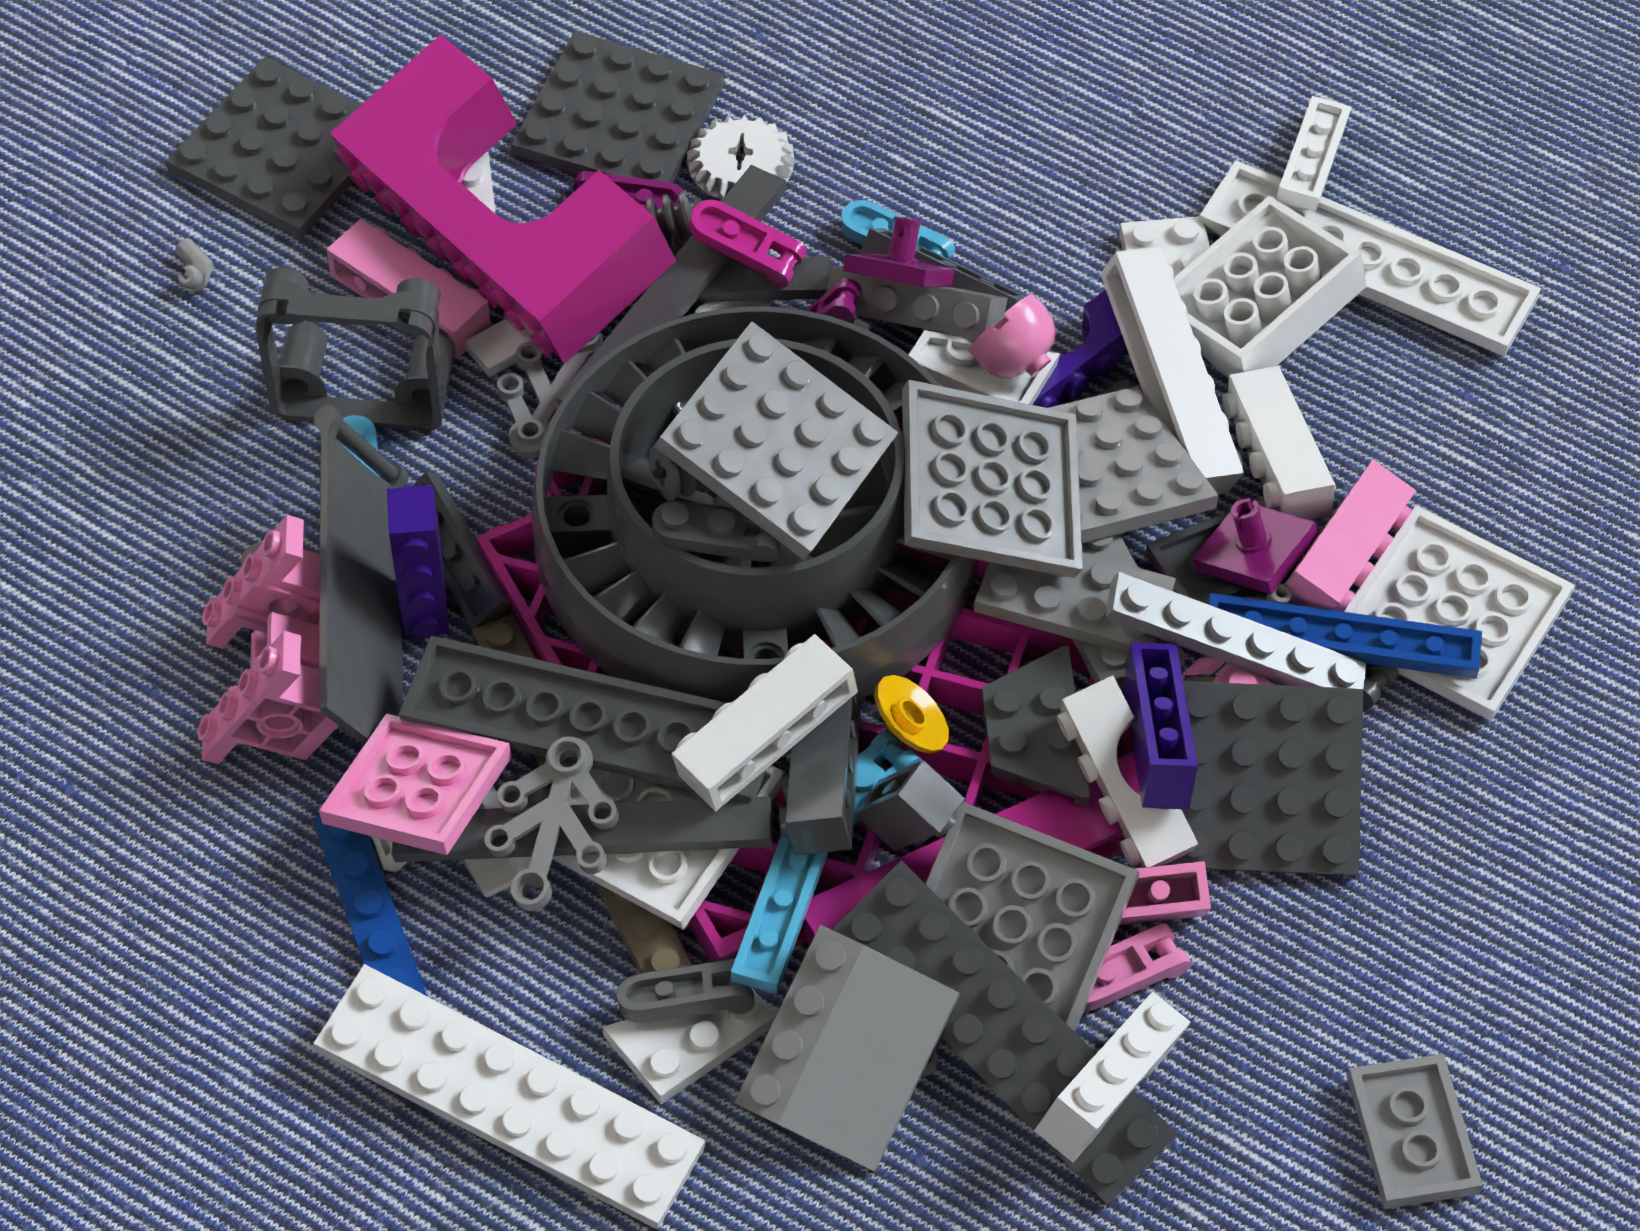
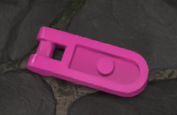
M704 200L693 208L689 227L695 239L766 275L767 279L776 286H788L794 276V266L801 264L807 254L806 247L798 240L723 202ZM770 249L780 254L779 260L768 255Z

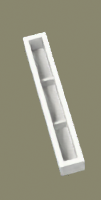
M1162 247L1116 251L1100 275L1142 392L1217 494H1226L1244 474L1243 461L1232 441L1228 419L1221 411L1217 400L1214 381L1208 374L1203 362L1200 343L1192 332L1187 318L1186 305L1180 299L1174 283L1173 269L1167 263Z

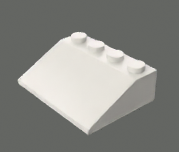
M1270 195L1174 277V283L1180 299L1187 308V318L1192 332L1200 343L1201 354L1217 371L1228 378L1230 374L1277 366L1367 287L1361 252Z

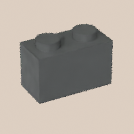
M922 760L880 779L857 809L855 815L892 850L898 851L912 844L918 847L934 835L939 838L946 834L957 821L958 816L954 812L962 803L964 797Z

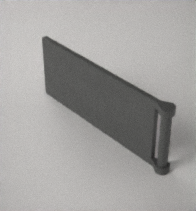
M324 405L316 411L313 419L314 425L321 434L319 709L324 715L365 745L386 714L399 716L398 714L403 704L402 618L389 538L387 488L405 487L409 475L399 463H391L343 421L341 412L333 405ZM336 439H338L344 446H346L351 452H353L359 459H361L366 465H368V466H369L374 472H376L380 477H378L377 475H375L369 468H367V467H366L362 462H360L354 455H352V454H351L347 449H345L339 442H337Z

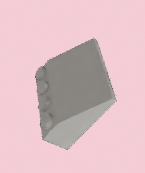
M820 924L734 1103L876 1172L960 993Z

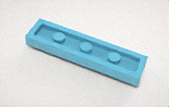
M781 835L731 969V982L773 994L778 993L829 852L795 855L790 836L783 837Z

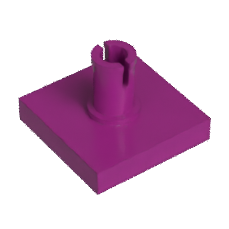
M894 216L889 254H846L843 267L844 272L920 287L952 286L955 269L918 262L917 259H914L922 221Z
M1250 498L1241 499L1232 505L1230 513L1194 556L1193 562L1196 572L1272 595L1317 537L1316 524L1307 519L1262 507L1256 500L1251 503Z

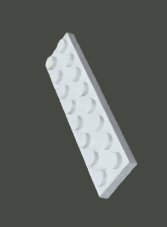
M1235 160L1201 212L1199 221L1205 223L1206 230L1220 236L1224 235L1269 195L1276 199L1282 179ZM1321 196L1316 212L1307 209H1297L1289 204L1282 203L1361 252L1367 287L1359 295L1504 357L1538 300L1541 288L1323 196Z
M365 964L314 1042L316 1052L657 1230L705 1148L706 1140Z

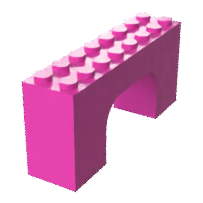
M440 34L330 133L339 147L335 151V155L345 167L352 171L349 177L364 193L369 190L373 191L376 194L374 199L378 205L390 216L396 212L401 217L399 222L412 237L417 239L420 235L427 240L425 242L426 247L440 262L447 258L453 263L450 267L463 283L469 285L473 281L479 287L477 292L488 301L491 308L494 309L498 305L505 310L503 316L515 330L521 333L526 329L532 334L530 337L531 342L544 356L548 357L552 353L565 364L676 262V259L654 216L600 170L594 173L550 214L528 223H514L500 218L463 186L462 181L470 167L512 130L517 123L494 80Z

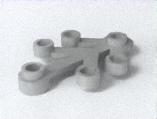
M601 332L562 365L552 384H550L542 366V353L532 342H525L517 348V364L520 369L526 372L539 405L531 416L522 398L524 395L523 380L517 374L507 373L502 375L497 381L499 398L507 403L515 422L509 430V443L521 457L527 459L539 457L542 441L550 421L559 407L557 397L604 342ZM526 355H534V356H536V357H534V358H532V359H526V358H524V356H526ZM507 386H515V387H517V388L514 389V390H506V389H504V388L507 387Z
M562 737L556 740L546 753L545 764L517 781H508L499 787L497 799L502 809L508 813L515 814L521 812L527 806L528 795L552 783L548 798L504 825L498 824L490 827L484 836L489 852L496 857H505L513 852L516 840L540 826L529 867L518 872L513 877L510 885V891L515 902L526 911L540 910L551 899L552 888L547 876L560 829L563 830L576 850V860L582 871L587 874H596L601 872L607 864V856L603 847L599 843L592 841L568 804L573 784L589 805L588 815L592 824L597 829L608 830L613 828L619 820V812L615 803L611 799L604 797L589 774L593 766V754L586 742L576 737ZM572 756L578 758L575 765L571 767L562 766L566 758ZM509 793H520L517 801L513 803L505 802V798ZM602 808L611 809V814L606 819L596 818V813ZM505 835L508 837L504 845L500 847L492 845L493 840L497 836ZM588 853H599V858L594 863L587 864L583 862L584 857ZM540 888L541 893L537 898L532 900L525 898L529 889Z

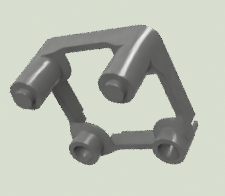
M285 267L274 268L267 272L258 305L256 335L269 405L272 412L286 420L314 423V415L319 408L324 405H333L341 412L343 418L352 415L368 418L375 428L432 431L441 425L455 346L446 336L439 333L438 306L441 293L433 283L424 279L409 278L398 284L396 293L374 299L315 294L308 290L309 283L306 277L294 269ZM303 321L378 327V324L391 325L402 332L419 335L413 341L407 377L398 383L395 388V401L385 402L328 396L326 386L320 378L328 337L316 324ZM272 323L293 324L286 329L280 360H278Z

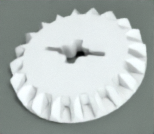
M745 114L741 120H733L729 115L722 123L712 120L708 129H699L697 138L691 139L690 149L687 151V166L693 181L703 191L719 199L724 198L750 165L786 180V182L789 180L794 168L793 144H789L786 133H779L775 123L766 125L761 117L755 121H750ZM743 146L746 156L742 161L741 170H738L736 156Z

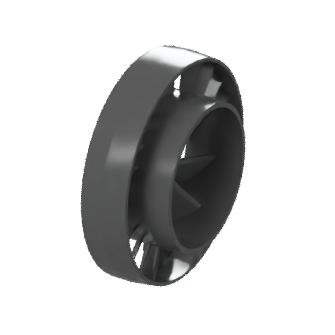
M746 306L691 314L644 331L617 346L597 361L564 397L550 421L541 445L533 488L531 519L536 567L542 589L553 613L565 632L581 651L602 670L615 678L732 703L748 690L749 685L757 676L770 672L782 662L786 653L793 646L806 642L815 634L822 641L830 639L834 646L831 649L853 669L858 690L856 693L857 701L875 693V686L884 676L897 675L902 677L926 658L943 640L959 617L971 593L978 570L979 560L920 548L915 549L950 560L937 581L899 566L905 545V450L903 430L901 431L893 411L902 406V388L908 380L941 385L922 365L884 338L849 322L798 309ZM751 321L899 432L805 560L782 543H780L778 558L771 562L719 556L712 562L688 553V551L664 547L656 541L653 535V527L651 528L639 515L626 492L628 487L632 486L662 496L649 467V450L652 445H655L659 437ZM617 402L623 407V409L621 410L613 404ZM581 433H584V434H586V435H588V436H591V437H593V438H596V439H598V440H600V441H597V440H594V439H591V438L582 436V435H580V434H581ZM555 471L607 480V495L546 497ZM696 490L692 496L685 497L680 494L679 498L676 499L734 508L712 490L704 493ZM746 532V537L754 538L756 535H759L758 533ZM561 556H573V557H569V558L563 559ZM619 578L621 579L613 585L609 586L608 588L604 589L600 593L596 594L595 596L592 597L590 595L591 593L618 580ZM893 580L921 597L903 613L882 599ZM641 610L645 611L633 626L627 624ZM869 614L881 627L860 637L853 628V625ZM676 634L683 638L679 647L671 644ZM721 650L743 654V659L718 656V652Z

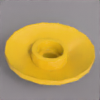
M890 675L884 676L875 686L874 700L879 714L885 721L887 730L917 751L928 754L940 752L949 741V728L943 713L935 701L920 686L907 678Z

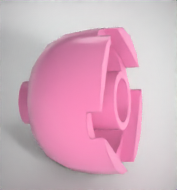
M1030 294L1003 314L1005 317L995 326L991 324L968 350L974 356V360L991 375L1001 379H1013L1027 372L1030 377H1034L1051 361L1046 354L1055 342L1056 329L1054 321L1043 303L1037 300L1033 294Z

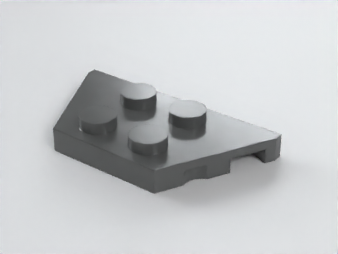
M1062 646L982 687L981 701L990 774L993 777L1011 783H1023L1029 789L1047 795L1048 790H1052L1074 798V805L1089 807L1090 793L1088 781L1077 759L1083 754L1075 738L1070 741L1066 739L1056 717L1062 713L1059 708L1062 699L1075 693L1069 646Z

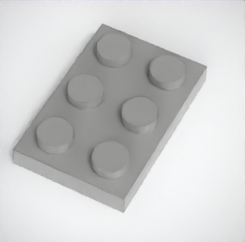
M1444 1054L1349 1068L1347 1079L1384 1209L1480 1194L1483 1187Z

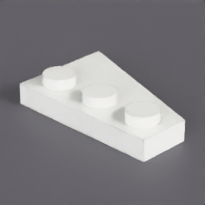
M924 330L909 353V356L922 365L943 387L1033 405L1057 366L1060 353L1048 352L1046 355L1051 359L1050 363L1034 377H1030L1025 372L1013 379H1001L983 369L968 351L976 339Z
M752 988L755 1003L752 1010L747 1013L734 1014L728 1010L647 1023H634L623 1020L604 1026L603 1036L657 1101L663 1104L770 1030L776 1014Z

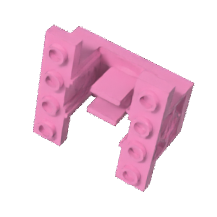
M286 515L274 530H269L265 535L263 543L254 554H248L242 568L234 577L230 576L226 580L223 590L215 599H210L205 606L202 621L207 626V645L223 649L242 627L255 631L251 636L250 669L243 671L238 686H230L228 691L222 695L219 704L210 714H205L199 724L198 739L202 741V760L219 764L237 743L307 760L339 726L319 709L320 554L303 549V519Z

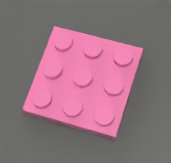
M386 714L319 809L322 823L448 855L512 758L510 745L507 742L453 729L401 720L399 716Z

